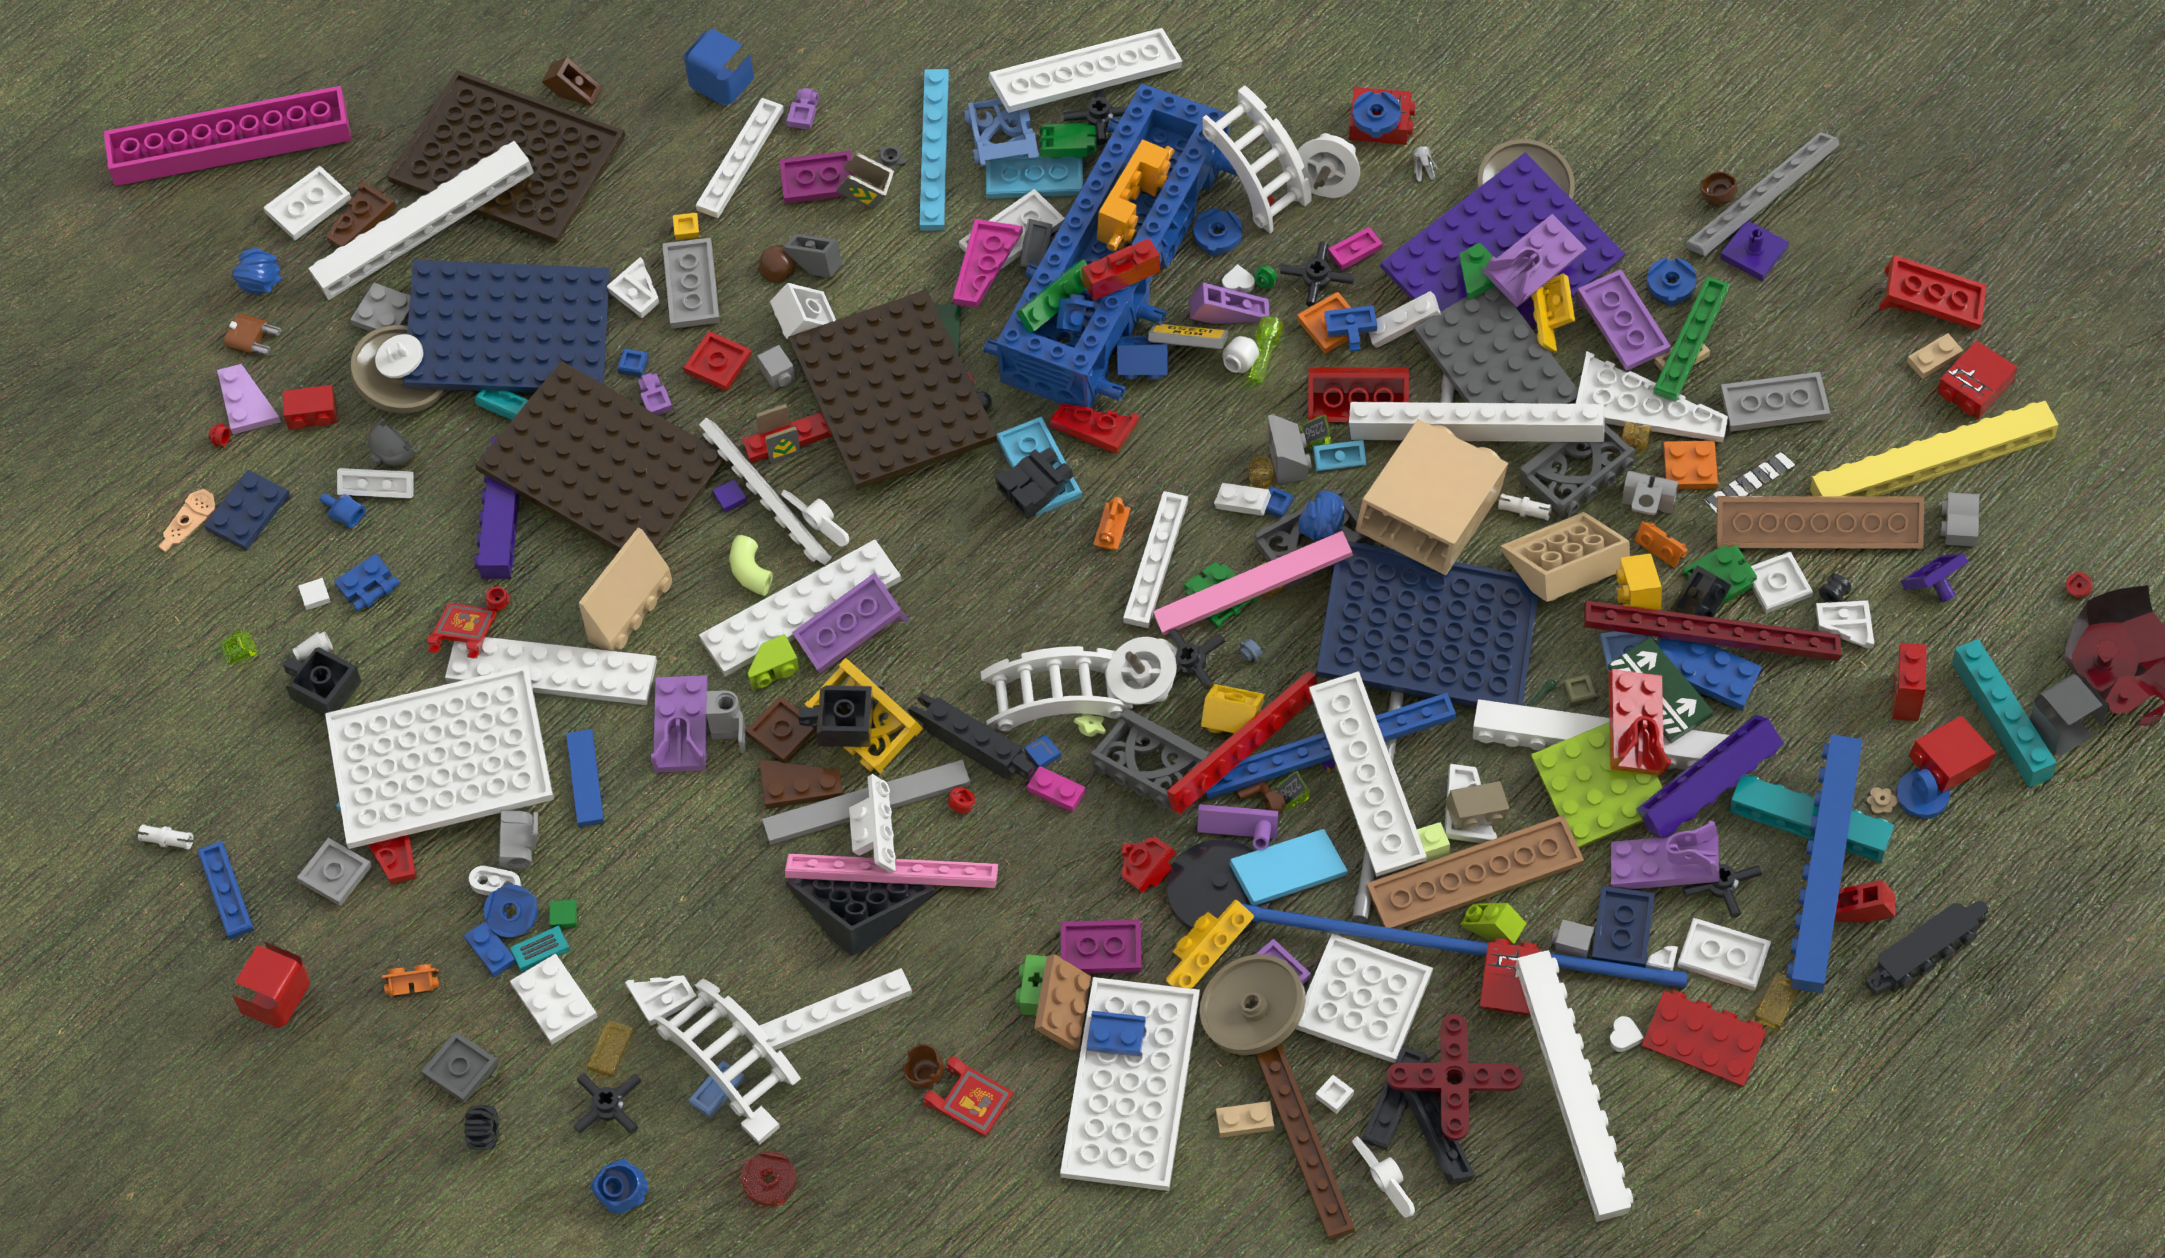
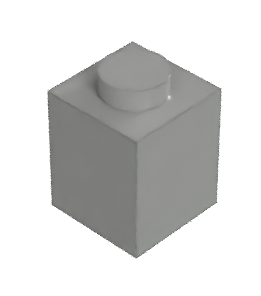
M779 345L757 356L760 371L773 390L785 387L795 380L793 365Z
M1562 920L1560 929L1555 928L1551 943L1555 944V954L1587 959L1593 940L1594 927Z

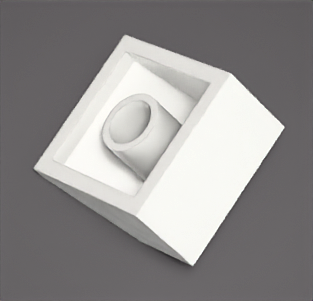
M787 283L770 301L786 339H789L788 336L836 320L823 291Z

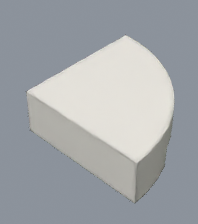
M1667 946L1650 955L1645 968L1673 971L1678 947Z

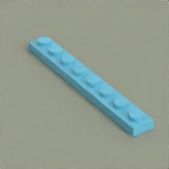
M925 69L920 231L945 230L948 69Z

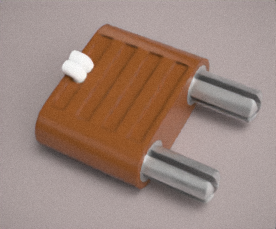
M239 313L229 325L230 328L225 336L224 345L251 354L258 352L268 355L271 350L270 347L259 343L265 333L279 336L281 328L269 325L266 320Z

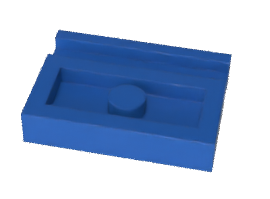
M1092 1011L1087 1051L1141 1057L1146 1024L1145 1016Z

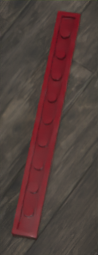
M1585 601L1584 627L1833 661H1839L1841 657L1840 634L1594 601Z

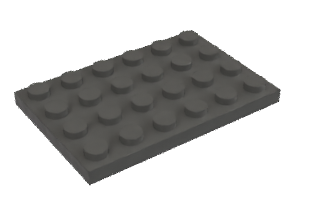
M1497 286L1471 300L1465 297L1441 311V315H1435L1414 327L1413 333L1466 403L1572 404L1577 400L1579 390L1548 349L1543 348L1538 343L1535 332L1513 303ZM1495 441V442H1496V444H1497L1499 447H1501L1502 445L1506 444V443L1509 442V441Z

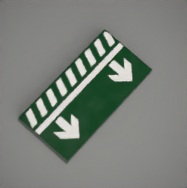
M1651 637L1608 664L1610 671L1616 669L1662 676L1663 735L1670 743L1687 734L1714 714L1713 710Z

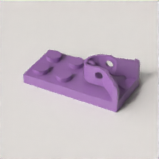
M1551 214L1498 258L1492 257L1483 273L1518 307L1580 257L1587 248Z
M1621 269L1578 288L1576 295L1577 307L1581 306L1588 310L1626 371L1670 351V344Z
M874 572L792 633L821 674L888 624L901 621L906 623L908 617L889 593L884 582Z
M707 675L656 678L654 753H651L654 773L706 771Z
M1709 821V824L1693 831L1678 832L1671 837L1611 842L1612 887L1639 889L1719 882V838L1714 821Z

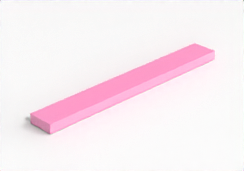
M1343 531L1153 612L1162 634L1165 636L1172 629L1179 630L1349 558L1353 554Z
M788 854L785 878L996 888L998 864L895 859L896 870L890 873L876 865L874 858Z

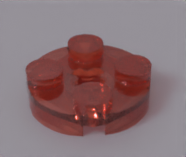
M776 1151L761 1152L759 1156L753 1159L750 1158L743 1166L741 1182L745 1195L748 1199L760 1205H782L795 1189L797 1180L795 1169L784 1154ZM769 1173H773V1178L775 1179L773 1182L765 1183L761 1179L762 1177H767Z

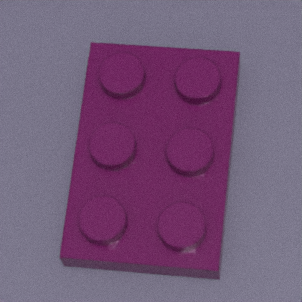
M851 151L780 159L784 203L844 197V195L837 192V188L848 175L854 177L853 173L844 169L845 164L852 158Z
M1141 920L1061 922V958L1086 974L1142 972Z

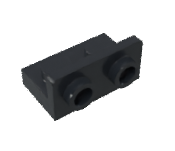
M1697 565L1671 607V610L1676 613L1713 617L1730 590L1731 585Z

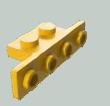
M1564 273L1555 276L1531 296L1535 308L1533 316L1538 327V343L1550 352L1557 351L1554 329L1575 321L1569 279Z
M1234 900L1218 919L1209 912L1201 916L1187 936L1181 938L1177 943L1173 953L1182 961L1169 974L1166 981L1172 987L1192 989L1249 924L1254 915L1239 901Z

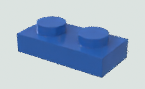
M486 921L464 935L465 941L494 978L516 964L513 955L496 933L492 931Z

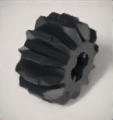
M476 1105L469 1107L464 1123L465 1141L469 1149L484 1151L494 1149L496 1146L500 1123L498 1122L499 1115L494 1106Z

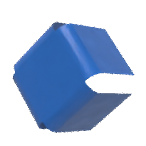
M712 28L708 33L705 30L684 54L689 86L723 106L733 103L754 79L750 54L734 72L725 68L724 65L742 44Z

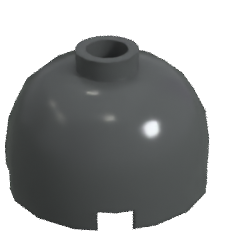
M381 418L373 426L368 436V446L372 451L370 457L379 465L383 462L390 467L404 465L417 451L414 449L409 450L408 448L413 446L394 427L390 429L386 425L387 421Z

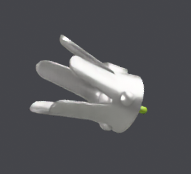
M1428 147L1416 148L1412 152V157L1415 162L1414 174L1416 173L1417 181L1421 182L1422 166L1425 167L1430 179L1434 180L1435 174L1432 164L1437 171L1439 169L1431 158V150Z

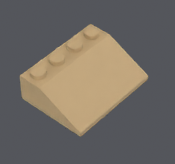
M1582 512L1501 545V551L1529 589L1548 602L1556 600L1567 593L1575 592L1589 584L1597 583L1608 576L1616 575V569L1620 568V558L1630 556L1629 540L1587 513Z
M637 528L579 601L588 642L602 650L617 652L619 649H622L626 645L629 635L633 630H637L640 627L644 616L648 611H652L655 608L659 597L663 592L666 593L672 584L670 568L640 528Z

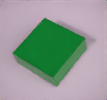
M576 900L550 901L551 929L556 926L560 928L577 927Z

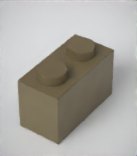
M1500 781L1450 790L1445 802L1454 830H1472L1485 824L1490 826L1498 825L1505 821L1510 809Z

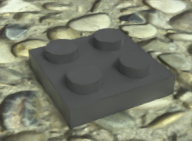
M455 1031L421 1072L425 1078L465 1104L498 1065V1060Z

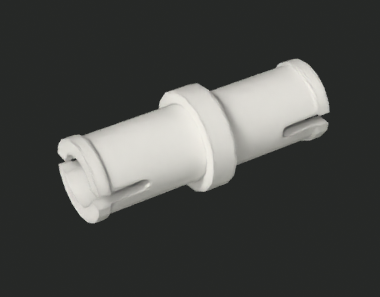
M1501 494L1500 498L1502 500H1499V510L1519 513L1521 517L1528 515L1549 520L1550 516L1548 514H1551V504L1531 501L1529 497L1522 499Z
M141 825L139 828V832L149 834H138V840L142 842L157 843L165 848L175 846L188 850L193 842L183 841V839L193 840V834L190 832L174 831L166 826L157 828Z

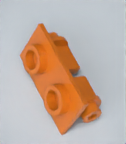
M1114 497L1113 500L1106 503L1093 546L1118 551L1131 510L1130 507L1124 506L1123 499L1120 497Z
M1642 521L1634 541L1673 568H1676L1680 557L1684 558L1688 553L1686 545L1684 543L1681 544L1672 537H1666L1667 533L1656 527L1654 523L1650 524Z
M431 964L415 966V971L405 972L404 968L389 969L388 975H382L383 979H388L389 981L388 984H384L385 994H391V996L409 994V983H414L415 993L434 991V988L439 987L438 977H433V973L438 972V969L431 968Z

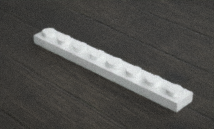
M705 418L699 424L705 431L703 436L712 445L716 444L719 447L717 452L727 462L730 460L734 464L731 467L732 470L740 478L743 476L748 481L746 486L755 495L759 493L762 497L760 500L761 504L767 510H773L777 514L774 517L775 520L783 528H789L791 531L789 536L798 545L802 543L806 548L803 551L811 561L815 562L818 560L825 565L832 557L719 426Z

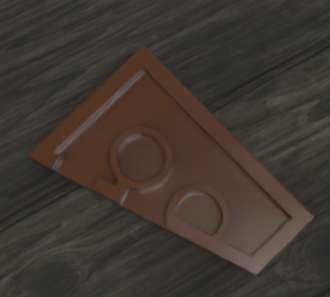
M362 181L358 187L360 191L356 197H352L348 202L349 207L347 211L338 217L327 234L328 242L334 247L339 248L355 240L358 235L368 232L397 208L394 201Z
M759 759L766 809L824 801L843 795L840 770Z

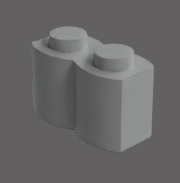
M1948 492L1947 500H1942L1941 515H1946V521H1941L1940 536L1945 537V545L1976 547L1979 528V494Z

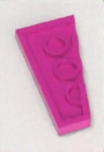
M979 219L974 220L955 288L953 304L978 308L1023 233V226Z

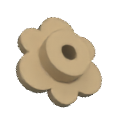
M1875 787L1871 789L1870 796L1867 798V804L1871 805V811L1874 814H1881L1882 812L1889 814L1892 812V807H1895L1898 803L1897 797L1891 795V790L1888 788L1882 790Z

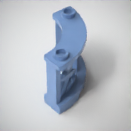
M1001 99L968 103V110H964L966 125L971 124L975 144V149H973L975 164L979 163L980 167L986 166L985 161L1027 155L1028 159L1039 157L1035 133L1030 128L1028 108L1010 113L1005 109L1001 112L999 107L1004 106ZM993 109L996 115L994 119L988 111H985V120L978 118L977 110ZM1000 128L1008 136L1014 137L1005 143L994 144L989 142L991 137Z

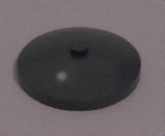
M1211 840L1197 844L1179 856L1169 872L1167 898L1172 913L1185 928L1191 931L1194 928L1195 922L1207 912L1218 919L1234 900L1239 901L1241 904L1251 905L1229 863L1230 859L1254 852L1253 849L1235 841ZM1272 900L1256 906L1269 909ZM1250 921L1239 935L1252 930L1261 921Z

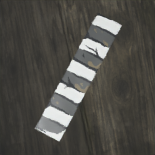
M1782 451L1704 500L1717 513V496H1746L1795 466V464Z

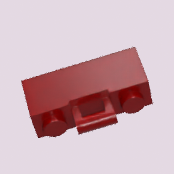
M1148 238L1081 267L1082 283L1093 301L1159 273L1160 254Z

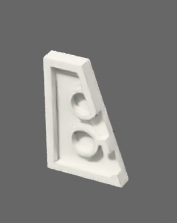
M1450 764L1448 768L1447 797L1450 790L1481 785L1476 767ZM1446 806L1444 831L1448 839L1484 843L1497 838L1496 832L1493 831L1492 826L1489 824L1480 825L1472 830H1454Z

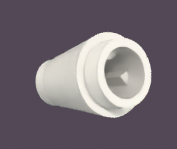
M325 631L320 634L316 632L296 648H293L296 659L302 662L307 660L315 648L320 647L330 652L333 650V646Z

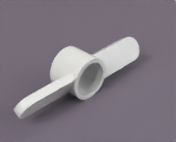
M783 490L781 495L802 511L804 519L814 530H820L839 546H845L849 543L848 534L832 521L834 514L824 501L817 499L807 506L793 494Z
M1356 1136L1352 1142L1371 1167L1370 1172L1377 1186L1388 1195L1403 1217L1413 1216L1415 1212L1414 1205L1399 1185L1403 1181V1175L1396 1162L1389 1157L1379 1163L1367 1145Z

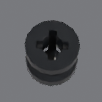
M1833 573L1827 578V584H1823L1820 587L1819 595L1827 603L1842 602L1843 596L1849 594L1852 587L1843 576Z

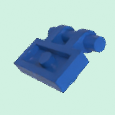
M374 554L334 580L335 586L349 603L359 598L352 603L357 612L364 607L369 608L374 604L373 601L384 594L386 596L393 592V588L400 584L396 576L386 580L392 576L391 572L377 554ZM376 585L378 586L369 593H367L368 590L372 589Z

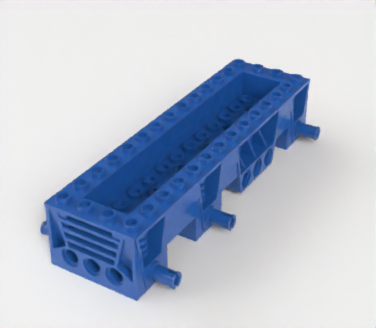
M1141 83L1121 120L1115 117L1111 118L1107 128L1108 132L1113 133L1041 263L1039 266L1030 263V267H1027L1025 276L1031 278L999 338L996 341L989 337L987 339L988 342H985L984 353L998 357L1000 380L1002 383L1060 404L1092 408L1100 394L1117 401L1122 400L1125 386L1107 381L1109 377L1108 359L1121 335L1131 336L1139 320L1142 318L1158 325L1163 324L1166 310L1148 305L1150 302L1149 283L1154 275L1093 301L1086 289L1079 295H1083L1086 300L1094 302L1093 307H1085L1082 332L1056 329L1057 312L1037 330L1028 333L1016 311L1077 261L1084 259L1088 265L1116 252L1109 250L1106 243L1097 240L1099 211L1142 139L1164 149L1166 146L1174 149V154L1169 160L1171 162L1167 172L1169 177L1157 196L1139 193L1136 200H1131V203L1137 205L1136 216H1138V221L1135 226L1137 234L1133 243H1128L1126 247L1149 238L1160 254V267L1167 269L1196 216L1197 197L1201 188L1211 190L1221 171L1238 176L1225 155L1203 134V117L1205 115L1216 123L1227 114L1226 112ZM1229 125L1223 129V131H1224L1228 136H1229ZM1067 337L1070 341L1062 344L1058 342V339Z

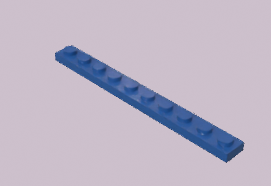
M1444 693L1376 715L1375 717L1384 742L1455 720L1456 713L1448 693ZM1325 733L1246 757L1205 792L1207 799L1334 759Z

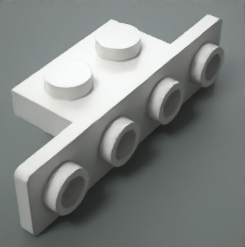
M871 774L868 776L869 798L849 807L852 851L860 856L874 849L875 864L892 873L896 870V856L893 846L894 834L889 801L890 789L884 780Z

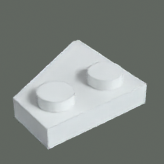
M641 257L607 285L608 292L641 318L659 304L657 293L653 288L652 281Z
M1868 601L1816 603L1819 631L1840 634V639L1868 649L1874 648Z
M684 975L671 976L668 979L661 977L650 978L648 982L634 983V980L625 982L626 987L650 1026L656 1024L654 1018L657 1015L665 1019L697 999L696 994Z

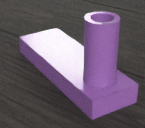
M1199 805L1198 832L1254 837L1253 846L1258 850H1265L1269 845L1270 838L1276 839L1278 811Z

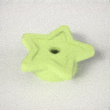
M1082 713V717L1074 719V722L1079 725L1080 732L1086 736L1093 737L1098 733L1105 734L1106 732L1102 726L1104 721L1102 716Z

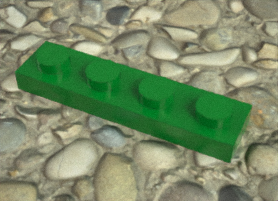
M1084 259L1077 261L1016 311L1028 333L1037 330L1058 312L1060 299H1070L1071 294L1079 295L1086 289L1082 283L1081 267L1087 265Z

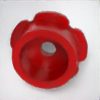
M223 423L211 427L209 440H211L212 445L215 447L219 445L226 446L230 440L231 431L229 427H226Z
M492 587L487 591L485 597L487 600L486 606L490 609L502 610L510 602V595L502 587Z

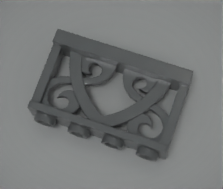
M1605 425L1604 440L1606 442L1602 444L1598 442H1553L1520 468L1519 482L1525 488L1529 487L1546 504H1551L1558 517L1563 519L1568 514H1574L1583 502L1593 499L1602 487L1611 485L1620 473L1629 471L1635 463L1636 450ZM1583 445L1586 451H1578L1577 448ZM1604 449H1615L1620 456L1611 462L1607 458L1613 456V453H1601V451ZM1570 455L1576 458H1586L1592 455L1593 466L1591 474L1586 476H1566L1567 461L1565 457ZM1556 464H1559L1562 467L1561 471L1558 474V468L1553 469V467ZM1538 478L1551 483L1549 488L1543 485ZM1559 485L1561 486V495L1564 491H1570L1571 494L1565 499H1559L1554 495V489Z
M1341 489L1334 491L1335 494L1340 496L1345 506L1343 529L1339 530V532L1343 531L1347 541L1373 546V539L1345 527L1347 522L1350 521L1356 529L1359 514L1344 496ZM1307 504L1302 506L1297 512L1281 517L1278 522L1262 527L1254 535L1255 547L1267 562L1305 547H1297L1301 535L1298 530L1299 518L1307 508ZM1282 539L1283 542L1276 544V547L1280 549L1288 548V550L1277 552L1272 550L1269 544ZM1334 564L1287 583L1283 587L1286 591H1289L1334 567Z
M1128 708L1121 714L1120 721L1098 747L1090 752L1092 766L1098 773L1111 776L1121 786L1127 785L1134 789L1139 796L1144 798L1147 796L1154 800L1159 807L1170 810L1172 808L1167 790L1161 786L1169 784L1172 787L1171 778L1175 777L1179 781L1183 778L1181 773L1191 767L1195 768L1210 755L1205 750ZM1129 732L1126 743L1120 742L1123 736ZM1142 741L1149 743L1146 747H1140L1143 746ZM1158 748L1162 750L1161 757L1165 768L1155 771L1138 770L1135 752L1146 754ZM1113 749H1125V752L1117 751L1113 754L1114 757H1120L1117 762L1107 757ZM1170 756L1177 758L1176 760H1171L1174 765L1168 762Z

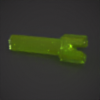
M1264 316L1259 322L1255 337L1259 342V357L1252 365L1249 380L1253 384L1263 383L1272 348L1279 344L1284 324L1275 317Z

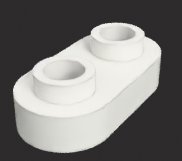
M478 866L469 875V882L473 891L489 896L493 891L506 884L522 886L520 878L516 873L498 868ZM482 880H487L486 884H479Z

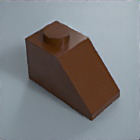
M567 57L552 63L542 80V83L559 97L589 106L593 104L602 87Z

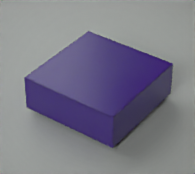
M735 479L712 490L724 513L747 502L746 496Z

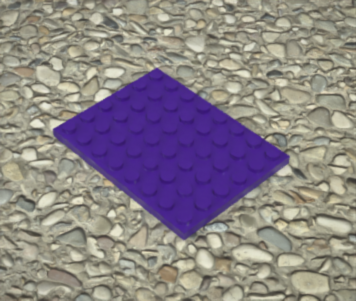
M1525 152L1382 261L1380 268L1411 300L1431 291L1436 297L1441 312L1467 297L1459 254L1480 242L1495 258H1498L1551 214L1587 248L1580 257L1558 274L1564 273L1568 276L1571 298L1577 295L1578 288L1597 280L1624 259L1625 253ZM1530 296L1516 309L1533 330L1537 323L1533 316L1535 310L1534 301Z

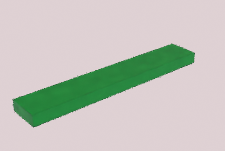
M1709 276L1706 277L1656 382L1653 394L1677 402L1730 289L1729 283Z

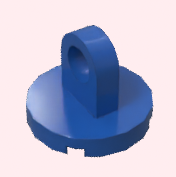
M1916 769L1909 771L1901 778L1897 786L1896 797L1900 808L1912 817L1915 815L1920 817V819H1930L1937 817L1945 811L1950 799V789L1942 793L1937 788V783L1929 770Z

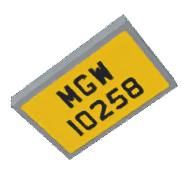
M1154 323L1149 331L1148 341L1222 349L1228 338V330L1169 324L1158 325Z

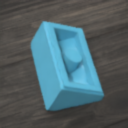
M1363 440L1312 447L1316 471L1366 465Z

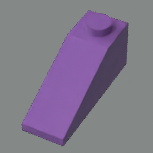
M1202 283L1189 298L1190 317L1194 320L1210 324L1268 322L1270 320L1269 301L1266 298L1207 283Z

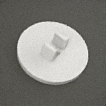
M407 334L394 336L385 341L377 351L375 358L376 367L382 375L388 378L404 377L419 366L423 357V347L414 336Z

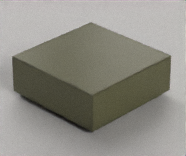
M1589 674L1564 680L1563 685L1571 706L1596 701L1597 696Z

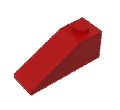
M1883 880L1839 889L1834 922H1874L1896 917L1895 893Z

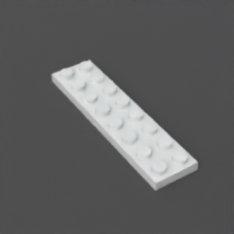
M1163 28L993 71L989 73V80L1007 112L1010 113L1178 69L1182 66V59Z
M873 540L699 634V638L726 677L752 663L762 643L783 634L786 635L789 642L796 639L792 633L794 630L874 572L884 582L887 589L902 581L901 575L877 541Z
M485 637L477 659L467 658L469 652L466 648L467 643L454 641L445 679L446 683H455L527 665L533 693L647 705L657 659L656 656Z
M1359 671L1309 687L1376 877L1427 861L1424 848Z

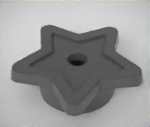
M888 146L880 148L881 156L876 162L892 170L898 165L906 164V160L900 156L901 147Z

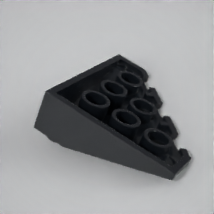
M792 878L786 881V886L835 944L851 956L873 946L935 893V888L924 884Z

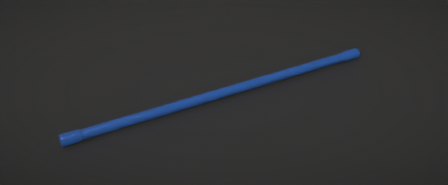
M1242 904L1254 915V918L1251 920L1252 922L1261 921L1479 956H1486L1488 943ZM1550 953L1551 958H1556L1559 968L1659 983L1663 986L1686 988L1688 973L1666 969L1657 970Z

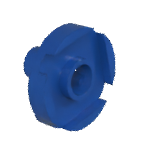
M1373 91L1366 92L1360 95L1354 102L1352 112L1354 124L1358 129L1369 134L1371 137L1379 138L1383 134L1394 130L1401 120L1400 103L1395 96L1388 92L1381 91V94H1373ZM1374 110L1375 112H1382L1381 115L1376 116L1372 115V111Z
M1215 208L1204 211L1196 219L1194 240L1210 256H1218L1220 253L1229 252L1242 241L1241 221L1235 213L1228 210L1227 213ZM1213 229H1223L1221 234H1214Z
M1667 258L1660 259L1649 268L1646 287L1657 300L1665 302L1668 306H1676L1679 302L1690 298L1694 293L1697 281L1695 269L1683 259L1675 258V261H1667ZM1667 278H1676V283H1668Z
M514 884L503 885L487 897L484 905L485 919L488 921L492 931L500 936L513 938L525 935L537 920V899L528 889ZM513 903L517 914L513 915L510 919L508 918V913L505 912V908L510 907Z

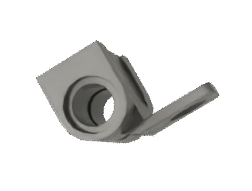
M1628 471L1622 503L1632 505L1631 509L1633 511L1655 515L1657 510L1672 514L1679 482Z
M726 690L707 691L706 715L712 739H732L738 737L740 752L745 753L746 727L743 714L740 711L738 697L735 693Z
M501 810L499 869L522 870L531 866L532 851L536 849L538 812H534L532 817L530 813L524 811Z

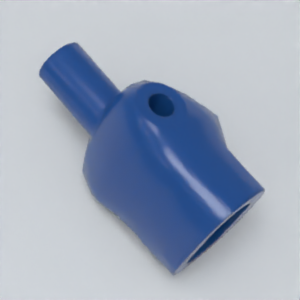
M326 493L320 497V502L330 507L328 511L329 518L349 528L355 527L365 514V506L357 503L347 494L341 495L337 500Z

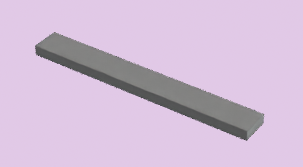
M1822 132L1817 134L1686 242L1688 250L1704 256L1707 255L1840 145L1838 138Z
M963 760L886 782L890 789L889 801L891 809L951 792L957 787L971 786ZM861 789L762 819L769 844H776L850 822L849 807L869 798V789Z

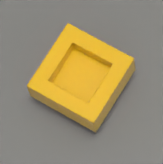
M697 213L673 215L676 241L700 238Z

